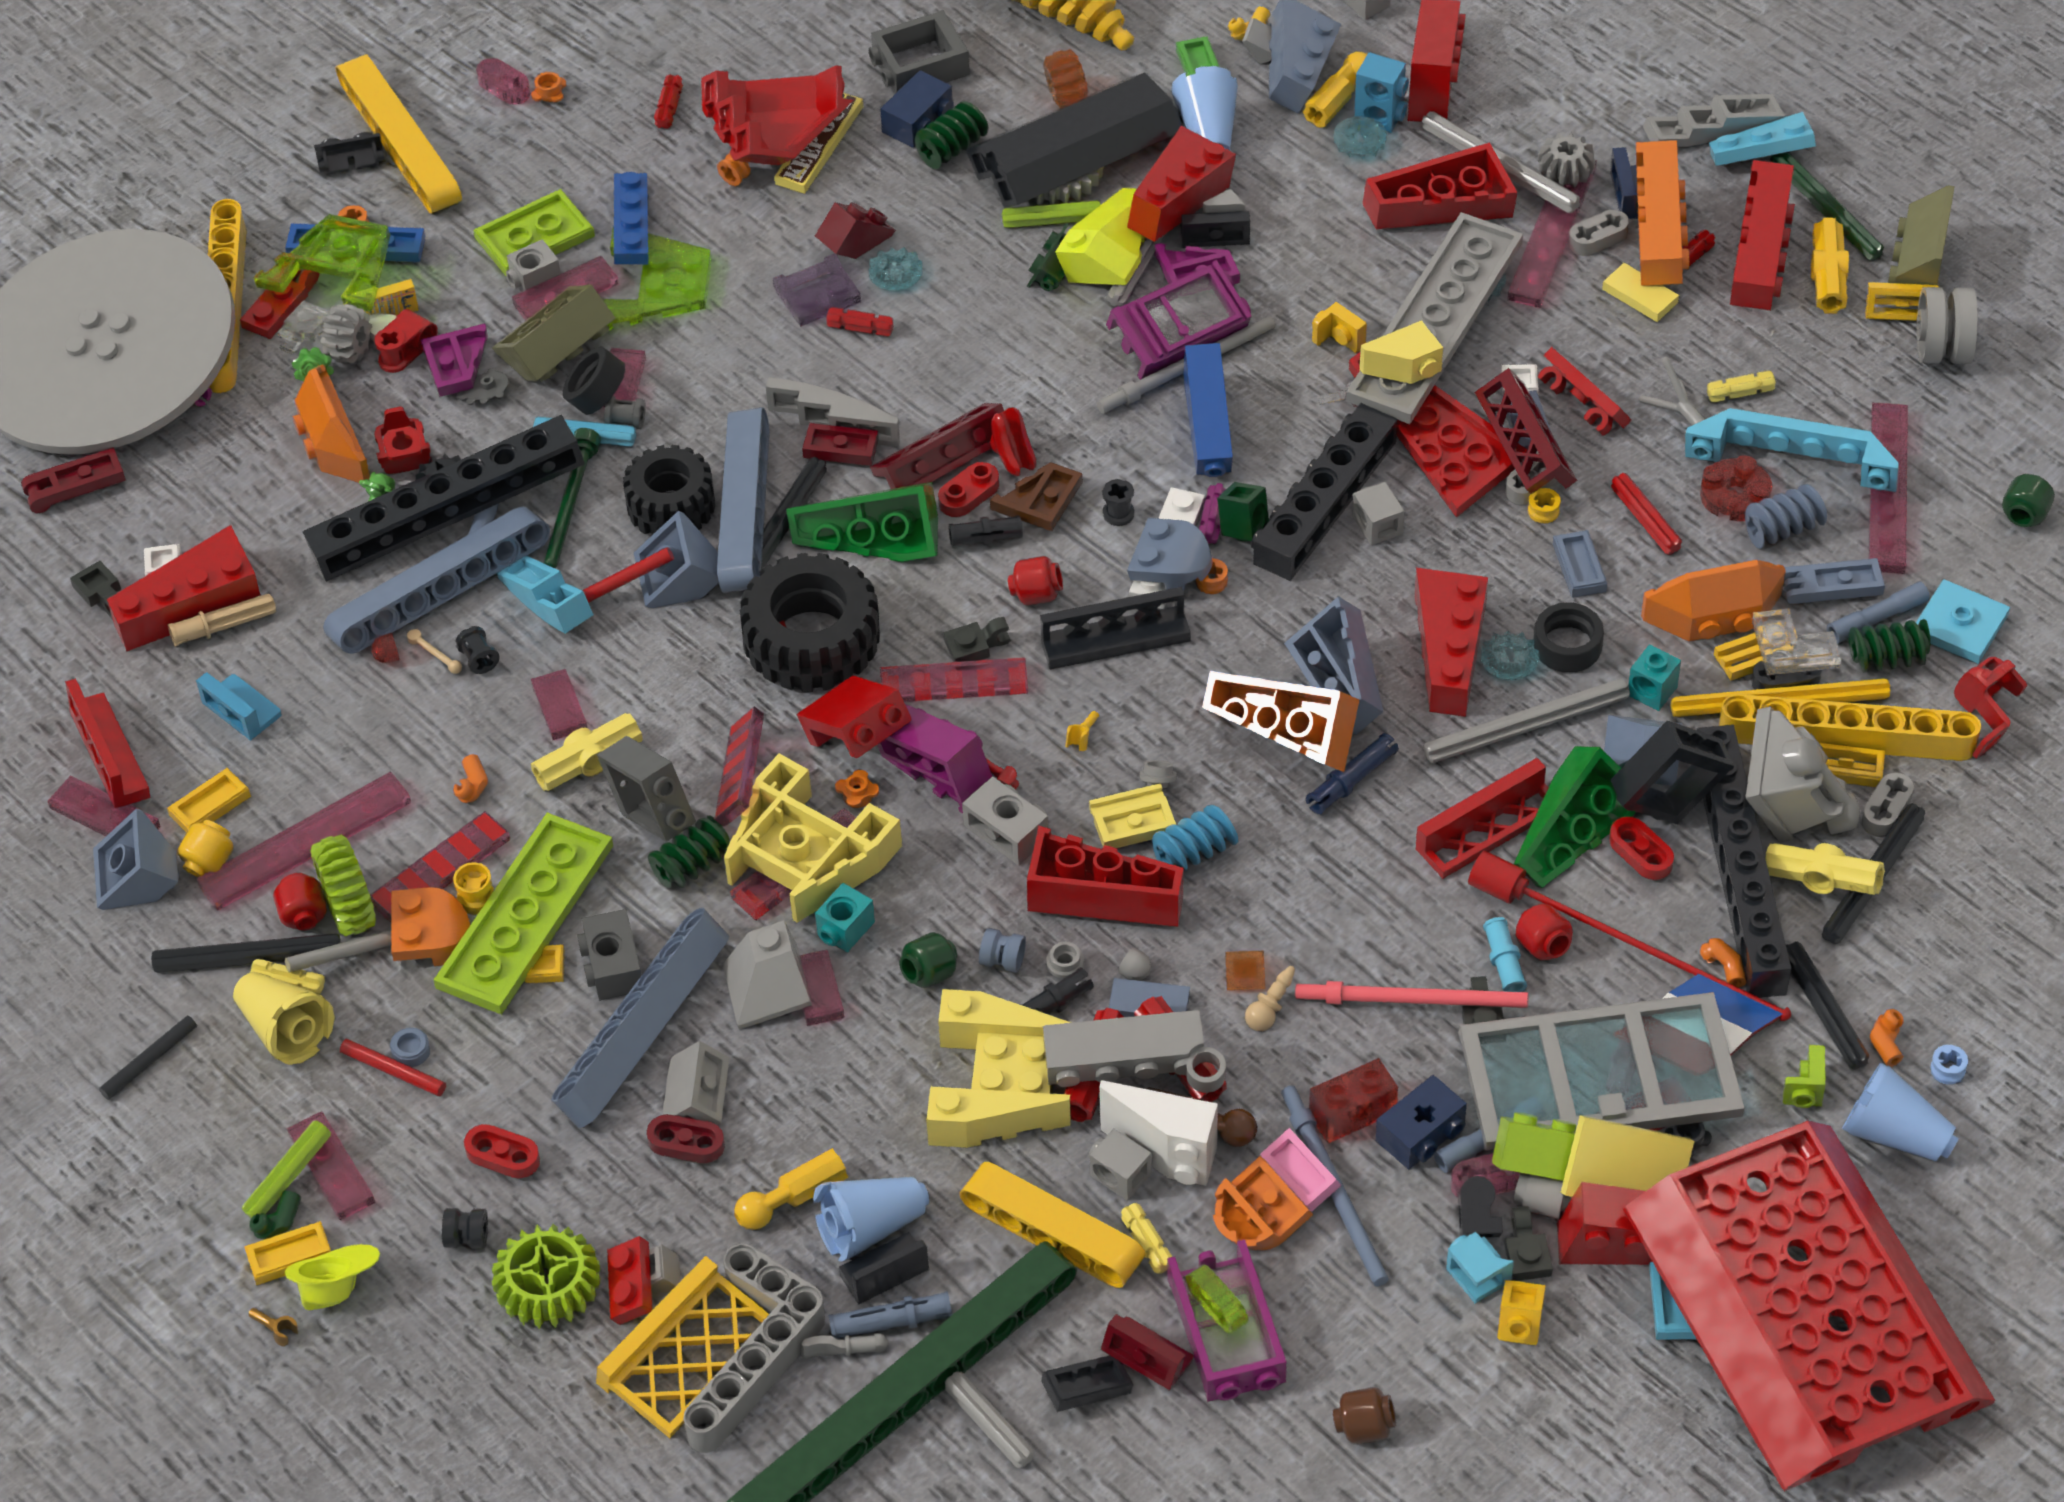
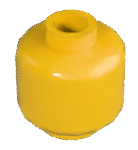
M210 820L192 824L177 849L178 856L185 862L182 868L199 878H202L205 873L209 875L220 873L234 848L229 838L231 833L221 825Z

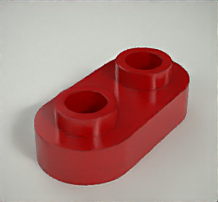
M978 462L944 484L938 492L940 510L950 517H961L971 512L997 492L999 488V472L997 468L990 463Z
M1622 817L1612 824L1609 837L1612 849L1641 876L1650 880H1659L1671 873L1674 861L1672 849L1644 822L1634 817ZM1629 839L1633 842H1625L1624 840Z
M482 1124L470 1129L464 1138L466 1155L472 1163L513 1178H525L532 1175L540 1165V1155L536 1143L516 1133L493 1125ZM484 1147H490V1148H491L490 1150H488V1151H486V1152L480 1151V1150H481L482 1148H484ZM520 1159L526 1160V1161H524V1162H522V1163H515L516 1161H518V1160H520Z

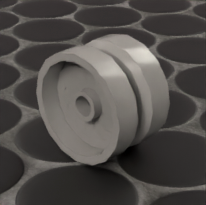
M1922 287L1916 325L1917 350L1920 363H1940L1945 355V351H1947L1948 358L1953 364L1972 363L1976 349L1978 323L1977 298L1974 288L1954 287L1947 301L1943 288Z

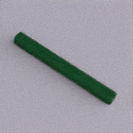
M1789 152L1771 155L1770 162L1794 165L1791 183L1826 218H1835L1838 223L1843 224L1844 236L1868 260L1874 261L1883 255L1884 246Z

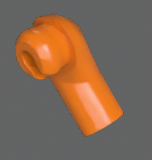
M475 754L468 755L462 760V766L467 778L460 779L461 785L455 784L453 788L454 795L463 803L476 801L488 785V777L479 756Z
M1711 938L1709 943L1701 945L1700 954L1703 960H1706L1707 963H1713L1718 960L1723 965L1727 983L1738 988L1746 984L1743 963L1738 952L1721 938Z
M1888 1009L1884 1014L1880 1015L1870 1033L1872 1044L1885 1064L1890 1067L1897 1065L1904 1057L1894 1042L1900 1027L1904 1023V1018L1895 1009Z

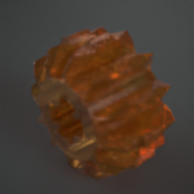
M1071 49L1060 50L1045 57L1043 67L1046 83L1053 101L1060 108L1088 95L1085 73L1078 55Z

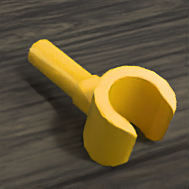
M1092 711L1080 725L1073 724L1068 726L1065 747L1068 748L1069 745L1075 744L1079 745V751L1087 750L1089 730L1099 717L1097 711Z

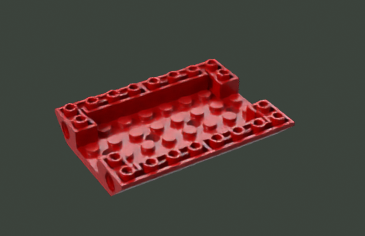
M1805 1121L1671 1173L1623 1208L1624 1213L1783 1491L1854 1463L1862 1450L1917 1426H1920L1924 1433L1990 1406L1996 1401L1830 1125ZM1747 1179H1760L1766 1185L1767 1191L1756 1192L1752 1190L1747 1183ZM1791 1246L1801 1248L1806 1253L1807 1260L1802 1262L1794 1260L1788 1254L1787 1248ZM1838 1316L1844 1319L1848 1325V1331L1840 1332L1833 1329L1829 1324L1828 1317ZM1870 1388H1883L1889 1394L1890 1402L1880 1403L1876 1401L1870 1393Z

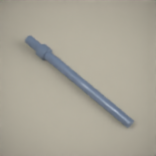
M1285 1087L1281 1094L1291 1113L1289 1120L1296 1134L1302 1136L1307 1148L1341 1184L1330 1196L1374 1286H1381L1389 1278L1316 1131V1119L1311 1109L1305 1108L1296 1087Z

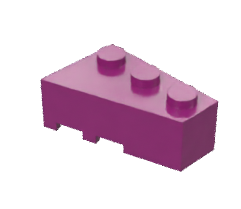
M905 704L912 719L908 724L877 745L881 756L914 780H917L920 776L935 786L932 789L935 795L942 799L947 794L959 803L960 807H958V810L963 814L962 803L992 777L982 749V740L971 730L962 729L946 719L941 720L920 708L916 709Z

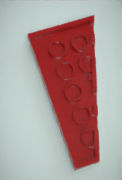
M1360 352L1349 360V370L1355 378L1360 371ZM1436 385L1432 388L1411 424L1398 420L1397 437L1456 518L1515 470L1493 426ZM1518 443L1516 452L1527 453V449Z

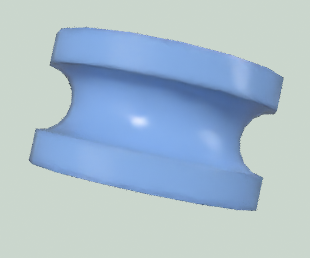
M1940 1046L1934 1051L1932 1057L1931 1074L1940 1083L1956 1084L1965 1076L1968 1056L1958 1046ZM1949 1061L1956 1063V1065H1952L1950 1068L1943 1066V1064H1947Z

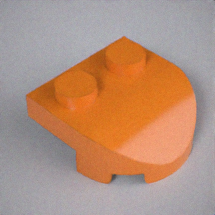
M429 887L392 891L391 953L393 961L432 958L434 967L444 965L470 926L468 915L462 904L452 894L440 888Z
M1261 1155L1232 1182L1225 1178L1215 1192L1217 1200L1213 1219L1218 1230L1236 1245L1237 1241L1245 1239L1250 1250H1269L1281 1245L1314 1215Z

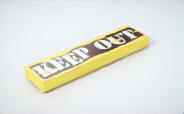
M843 93V99H852L853 101L794 159L782 164L774 176L775 185L805 194L862 110L863 99Z

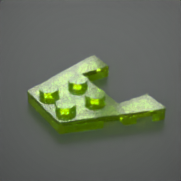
M328 214L298 239L300 245L290 253L282 252L274 259L275 265L266 273L260 270L253 279L257 288L280 293L285 291L299 269L352 279L341 295L343 304L354 305L357 308L371 312L391 235L386 225Z
M614 225L610 243L611 256H614ZM648 233V264H643L638 299H602L615 317L607 325L609 330L614 329L613 324L629 321L630 325L643 323L644 317L662 314V317L666 318L706 309L712 261L711 250Z

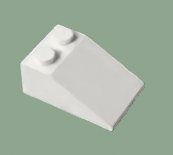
M1101 1080L1099 1086L1101 1131L1108 1135L1113 1129H1116L1152 1153V1167L1167 1178L1175 1179L1186 1185L1199 1184L1207 1186L1217 1150L1218 1104Z

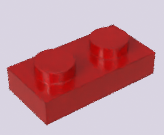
M638 1236L607 1250L610 1319L619 1325L652 1311L649 1242Z

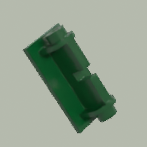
M1066 223L1059 234L1052 231L1042 247L1048 251L1045 257L1038 254L1028 270L1034 275L1027 284V287L1030 288L1033 281L1036 280L1046 291L1058 288L1065 273L1061 264L1058 263L1059 260L1055 251L1066 235L1064 232L1069 224Z

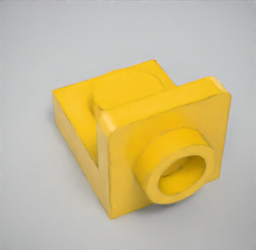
M1335 302L1314 317L1312 322V342L1319 346L1332 336L1340 345H1345L1357 354L1361 350V345L1366 343L1367 322Z
M1505 1280L1497 1334L1499 1340L1529 1345L1538 1344L1546 1285Z

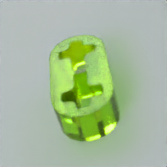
M1205 1264L1201 1265L1186 1275V1284L1191 1294L1225 1332L1232 1334L1248 1323V1314L1242 1303Z

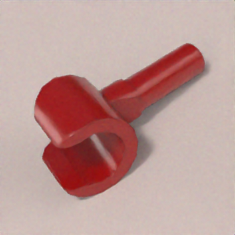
M986 758L989 769L997 777V780L1004 785L1009 784L1017 789L1019 781L1016 780L1017 772L1015 768L1006 766L1003 769Z

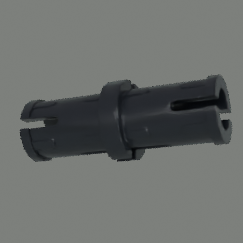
M1019 515L989 520L988 517H980V521L952 523L948 526L952 547L982 542L983 545H991L992 541L1023 537L1022 522Z
M1080 967L1055 985L1049 983L1044 986V992L1025 1002L1022 1006L1048 1015L1054 1011L1062 1012L1067 1008V1003L1088 990H1092L1094 985L1092 980L1089 979L1076 986L1077 982L1089 976Z

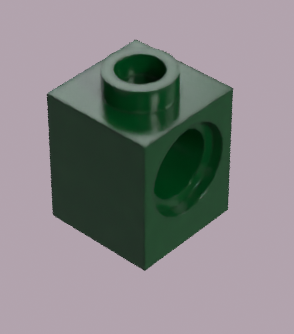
M1234 482L1217 498L1222 536L1236 538L1243 542L1252 541L1256 531L1260 528L1264 529L1269 522L1266 487Z

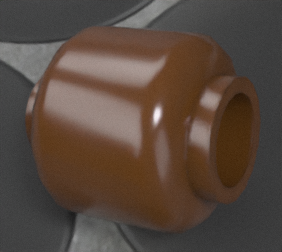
M1378 1387L1348 1391L1341 1396L1339 1408L1333 1409V1420L1337 1433H1344L1348 1441L1353 1445L1384 1440L1389 1436L1390 1429L1396 1427V1415L1390 1395H1384Z

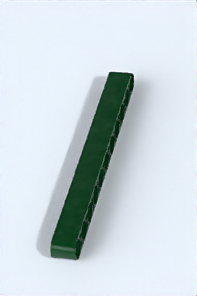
M1044 1241L1038 1244L726 1502H810L945 1390V1381L948 1377L957 1371L964 1374L1063 1292L1074 1280L1077 1274V1267L1051 1243Z

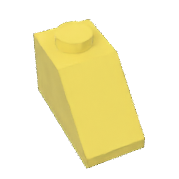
M1421 320L1362 344L1360 371L1366 375L1412 384L1422 379L1430 378L1442 371L1443 346Z

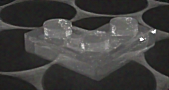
M1789 609L1753 612L1752 624L1767 675L1840 668L1841 655L1833 631L1797 635Z

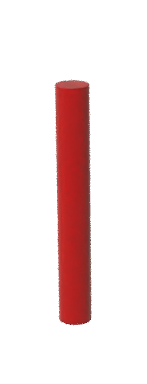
M666 547L582 591L588 603L673 561L674 555L671 549Z
M345 1039L340 1046V1053L438 1097L442 1096L446 1089L445 1082L354 1041Z

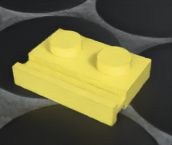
M1161 783L1089 800V810L1093 815L1094 824L1102 846L1107 845L1120 848L1152 840L1156 832H1165L1169 825L1176 824L1167 798L1163 794Z

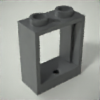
M944 10L871 33L872 47L868 48L870 60L874 67L879 66L884 85L891 87L895 94L920 70L945 83L970 75L969 51ZM932 41L936 42L942 54L901 67L893 56L895 53Z
M625 736L597 754L623 816L665 842L696 823L671 761L628 736ZM625 780V785L623 787L620 786V783Z

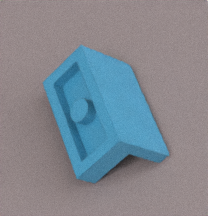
M208 672L196 680L202 704L250 741L282 716L279 707L236 674H231L221 683Z

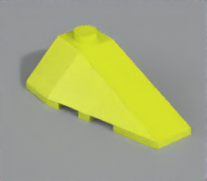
M1122 188L1069 229L1055 251L1069 283L1128 284L1141 263L1142 254L1140 246L1141 242H1145L1143 235L1127 227L1133 194L1137 188Z

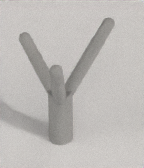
M1663 357V364L1680 402L1677 404L1644 395L1639 397V401L1678 411L1691 426L1705 420L1688 400L1682 380H1678L1669 358Z

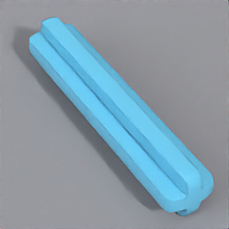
M536 417L533 427L552 418ZM564 419L573 435L575 430L579 428H589L601 436L600 444L631 447L635 443L636 430L633 426Z

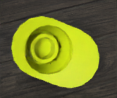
M358 1244L345 1246L312 1259L295 1262L287 1267L285 1275L287 1279L297 1283L301 1303L306 1310L331 1307L349 1298L355 1287L357 1274L376 1264L380 1258V1252L378 1248L372 1245Z

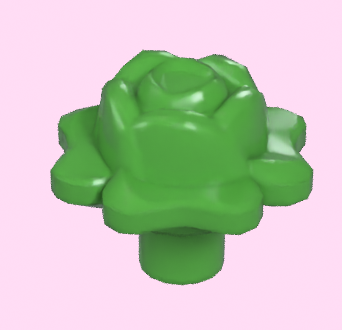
M313 347L310 351L304 348L300 351L299 357L292 362L293 368L296 369L294 377L304 382L309 370L322 364L325 365L329 376L334 373L333 367L329 366L332 358L329 355L323 354L318 347Z
M372 472L369 479L359 481V484L366 488V492L370 495L369 501L395 490V480L383 473L376 474Z

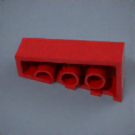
M1421 0L1411 61L1407 121L1422 122L1423 117L1427 116L1429 112H1435L1448 119L1452 83H1457L1465 30L1466 14H1460L1461 1Z
M1181 126L1134 192L1127 227L1156 242L1181 223V215L1194 214L1203 207L1204 201L1221 194L1230 187L1236 154L1224 148L1221 144L1212 142Z
M1489 142L1366 179L1363 206L1375 229L1454 223L1461 212L1482 220L1513 218L1518 192Z
M1753 160L1730 305L1771 311L1773 297L1780 298L1783 277H1778L1777 272L1784 273L1787 253L1781 252V248L1788 249L1791 228H1785V224H1792L1795 204L1788 203L1794 165Z
M229 525L108 598L107 602L114 626L127 652L170 636L168 624L198 616L199 611L205 614L261 596L255 572L232 526Z
M1416 567L1415 603L1418 611V626L1421 635L1422 658L1424 659L1429 712L1466 717L1486 609L1488 577Z
M1038 826L1027 876V910L1178 927L1183 904L1184 868L1138 854L1134 858L1121 855L1118 852V848L1104 845L1102 849L1083 844V838L1068 834L1067 838L1052 835L1050 828Z
M1581 1182L1557 1222L1559 1264L1650 1265L1652 1260L1623 1211V1208L1645 1191Z

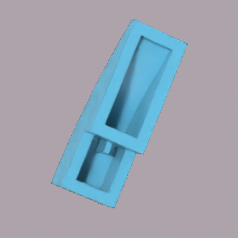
M529 556L521 558L496 573L499 580L526 607L549 625L565 634L594 615L582 590L565 583L559 570Z

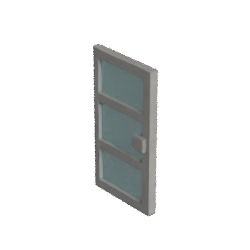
M1713 992L1459 1025L1458 1033L1461 1039L1485 1150H1493L1495 1148L1501 1116L1513 1118L1514 1112L1537 1116V1123L1552 1125L1553 1119L1572 1122L1576 1124V1129L1580 1115L1644 1129H1653L1743 1117L1744 1114L1743 1100Z

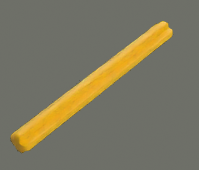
M1873 679L1676 696L1671 699L1670 706L1674 717L1721 713L1723 701L1727 697L1736 694L1833 702L1881 700L1890 697V684L1888 679Z

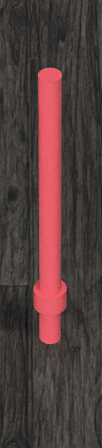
M1327 981L1326 985L1296 984L1295 988L1296 999L1326 1000V1004L1342 1005L1343 1001L1528 1008L1529 1003L1528 992L1346 986L1343 981Z

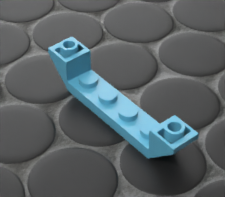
M1732 408L1696 423L1686 430L1685 457L1720 463L1726 442L1860 464L1862 465L1860 486L1892 492L1897 490L1899 463L1871 431Z

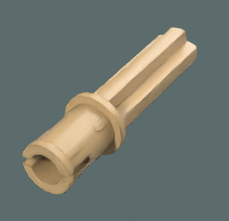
M264 594L205 614L199 611L198 616L168 624V630L174 646H179V644L204 636L206 639H209L212 633L274 614L276 612V605L270 594Z

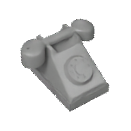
M1770 706L1757 710L1746 790L1747 801L1779 842L1792 840L1795 833L1826 821L1831 834L1854 830L1858 826L1860 819L1858 800L1853 793L1846 792V782L1834 776L1826 765L1828 757L1822 750V746L1803 726L1794 727L1781 711H1774Z

